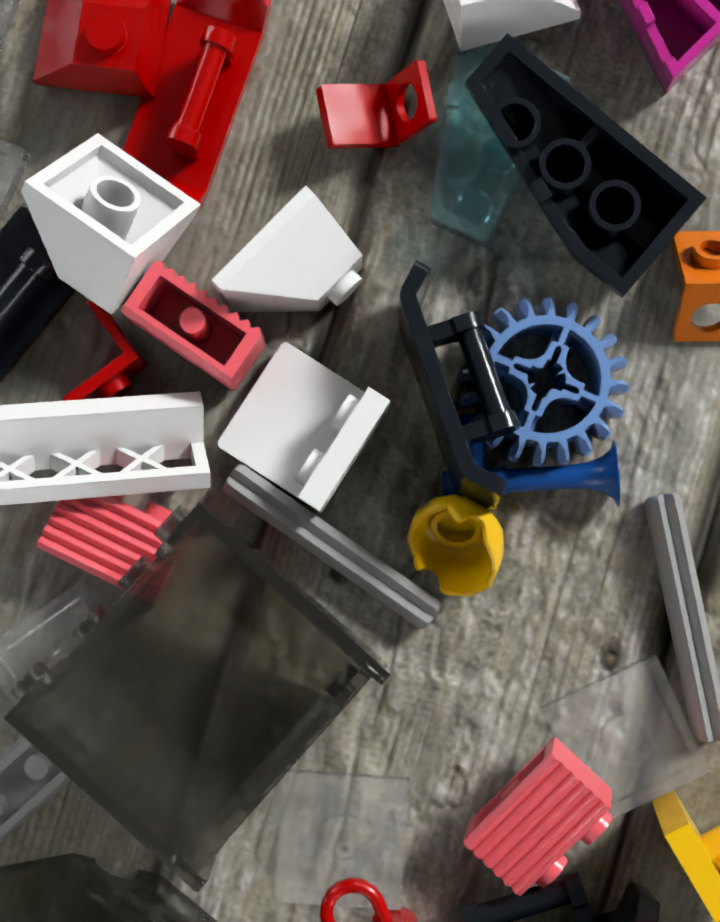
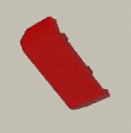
M177 0L166 29L154 99L141 98L123 147V151L200 203L199 210L208 195L267 28L272 0Z

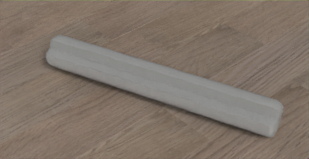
M239 464L226 479L223 490L227 495L416 627L425 629L438 613L441 606L439 600L247 466Z
M672 492L651 496L645 500L644 505L692 736L699 742L720 740V683L682 500L678 493Z

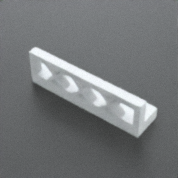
M200 391L0 405V505L210 488V468L204 446V406ZM191 458L193 466L167 468L160 463L164 460ZM117 464L124 467L120 472L101 473L95 470L100 465ZM52 469L58 472V474L50 478L35 479L29 476L36 470Z

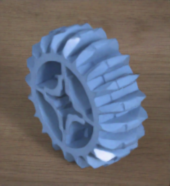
M545 297L542 300L538 316H535L532 304L527 298L520 299L516 304L518 321H515L511 314L501 307L493 314L499 333L488 325H485V330L483 331L498 375L502 376V381L514 387L519 394L520 405L517 416L521 425L518 430L508 435L486 440L484 445L489 450H492L500 444L504 437L507 438L511 443L506 451V460L510 462H515L519 459L524 446L529 447L531 467L543 466L546 458V448H550L552 458L557 466L569 463L570 454L567 443H570L575 452L582 457L590 454L593 449L586 432L596 439L606 440L612 432L600 416L608 419H618L624 413V409L618 403L609 400L608 396L623 395L629 391V384L627 382L611 379L610 373L617 372L627 366L626 358L617 356L607 359L604 352L617 342L616 336L613 333L607 334L598 341L591 332L601 322L599 316L595 314L589 317L582 326L576 323L575 319L579 313V305L575 302H570L561 317L555 316L556 303L553 297ZM532 334L550 336L548 344L543 349L539 358L529 360L515 356L513 359L498 354L505 345L519 337ZM568 344L578 352L587 367L590 377V391L584 389L585 384L573 378L567 370ZM552 358L548 371L553 375V378L549 382L556 381V389L549 390L532 408L537 394L531 390V387L536 383L528 384L527 378L537 374ZM468 368L459 370L457 382L464 385H474ZM476 391L468 392L459 398L461 408H470L476 405L481 407ZM556 404L567 408L573 405L584 410L578 421L569 429L555 433L533 431L537 420L542 417L548 405ZM483 410L482 413L474 416L469 423L484 419Z

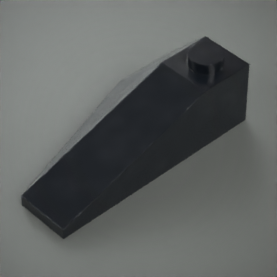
M508 33L465 82L468 92L570 255L621 298L625 296L707 198Z

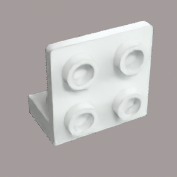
M284 342L279 346L219 438L218 446L322 513L389 409L391 400L369 386L364 392L291 344Z

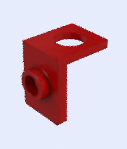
M415 60L385 84H322L316 89L328 149L399 147L437 121L424 60ZM410 84L414 87L417 95V109L411 120L408 118L404 107L405 92Z
M88 300L86 302L123 353L62 398L63 401L124 397L134 387L130 379L149 366L112 316L103 308Z

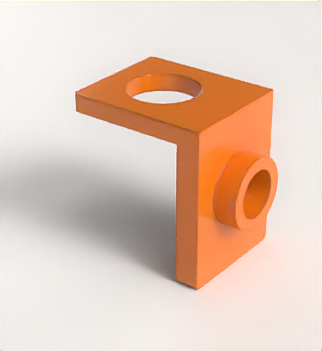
M678 231L671 240L682 285L672 333L674 341L720 342V322L710 326H699L691 321L692 314L699 307L707 304H720V231Z

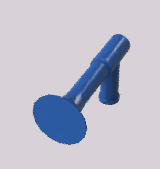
M480 413L458 415L461 425L468 424L474 416ZM615 441L612 442L610 450L604 455L589 462L505 469V467L485 468L483 442L469 446L475 465L507 481L502 495L515 492L590 489L605 493L614 499L617 507L620 506V474ZM442 471L443 496L456 494L448 471Z

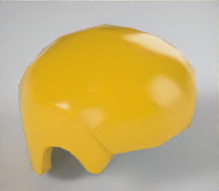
M456 494L435 497L416 510L407 534V541L414 556L415 569L418 571L427 569L434 573L438 578L441 593L449 596H475L492 586L504 554L503 529L496 517L478 502L466 496L461 497Z

